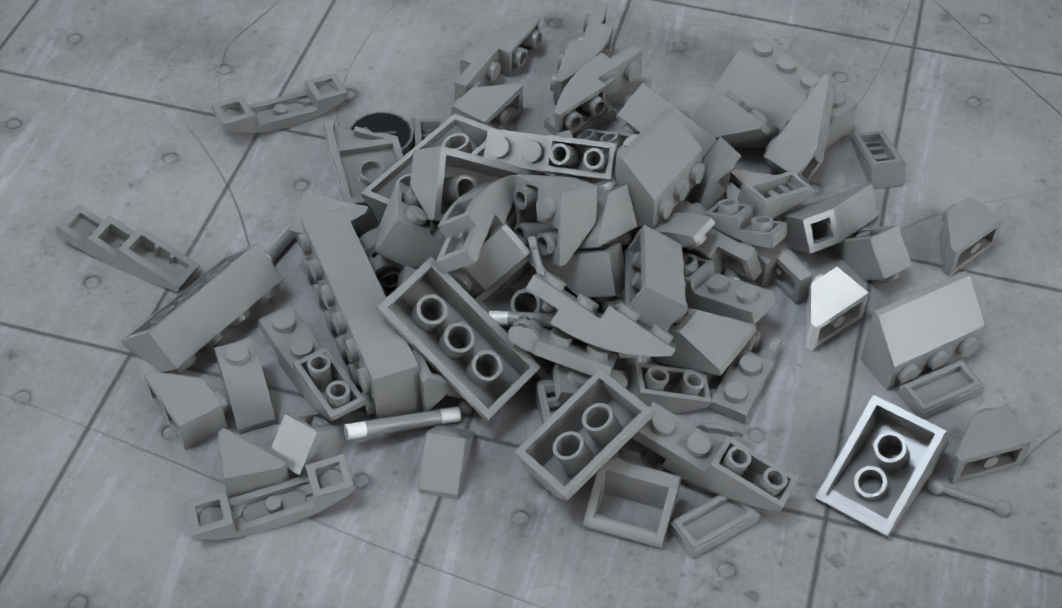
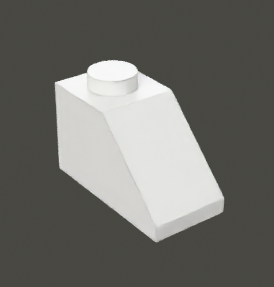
M838 267L825 275L819 274L808 287L806 348L812 351L863 317L869 292Z

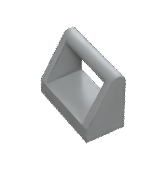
M610 458L597 471L583 527L662 549L669 529V523L672 520L678 501L681 477ZM603 494L663 509L658 531L597 514Z

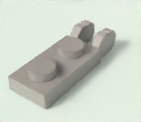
M529 315L517 318L508 331L507 337H509V341L515 347L518 345L519 348L532 352L534 355L591 376L599 369L610 376L618 356L610 352V350L574 339L573 336L560 329L554 328L549 330L544 328L540 319L530 318Z
M757 330L731 362L711 399L712 403L709 409L745 423L773 371L774 362L779 354L783 340L774 336L767 347L765 356H759L753 353L761 338V331Z

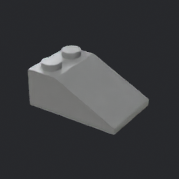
M873 394L815 498L888 538L930 478L949 444L947 431Z

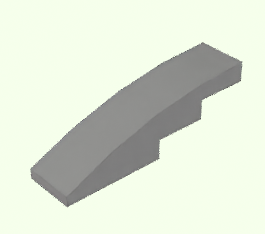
M80 204L56 228L57 236L87 254L146 282L176 292L186 284L200 266V264L141 226L136 231H133L110 215L105 220L101 219Z

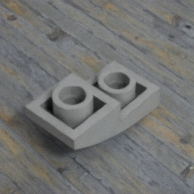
M722 137L717 140L702 161V164L705 165L704 176L699 184L693 186L688 196L692 204L699 203L707 210L715 206L727 191L718 181L735 168L736 162L741 157Z
M736 199L720 200L715 206L704 213V216L712 217L715 222L714 228L749 244L774 248L787 236V222L773 221V218L769 216L753 218V205L739 204V201Z
M671 213L654 230L681 243L682 248L687 247L688 250H692L707 239L705 234L714 226L715 222L712 217L700 214Z

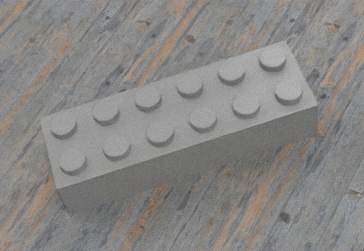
M344 206L301 218L303 233L298 234V240L303 255L307 256V258L301 260L307 280L313 279L315 282L312 287L318 306L325 305L326 307L324 317L329 331H336L338 337H335V342L341 359L348 358L350 364L347 365L349 377L355 386H360L362 390L361 394L366 400V405L362 406L366 415L372 414L374 419L422 412L418 363L407 340L376 310V307L386 299V296Z

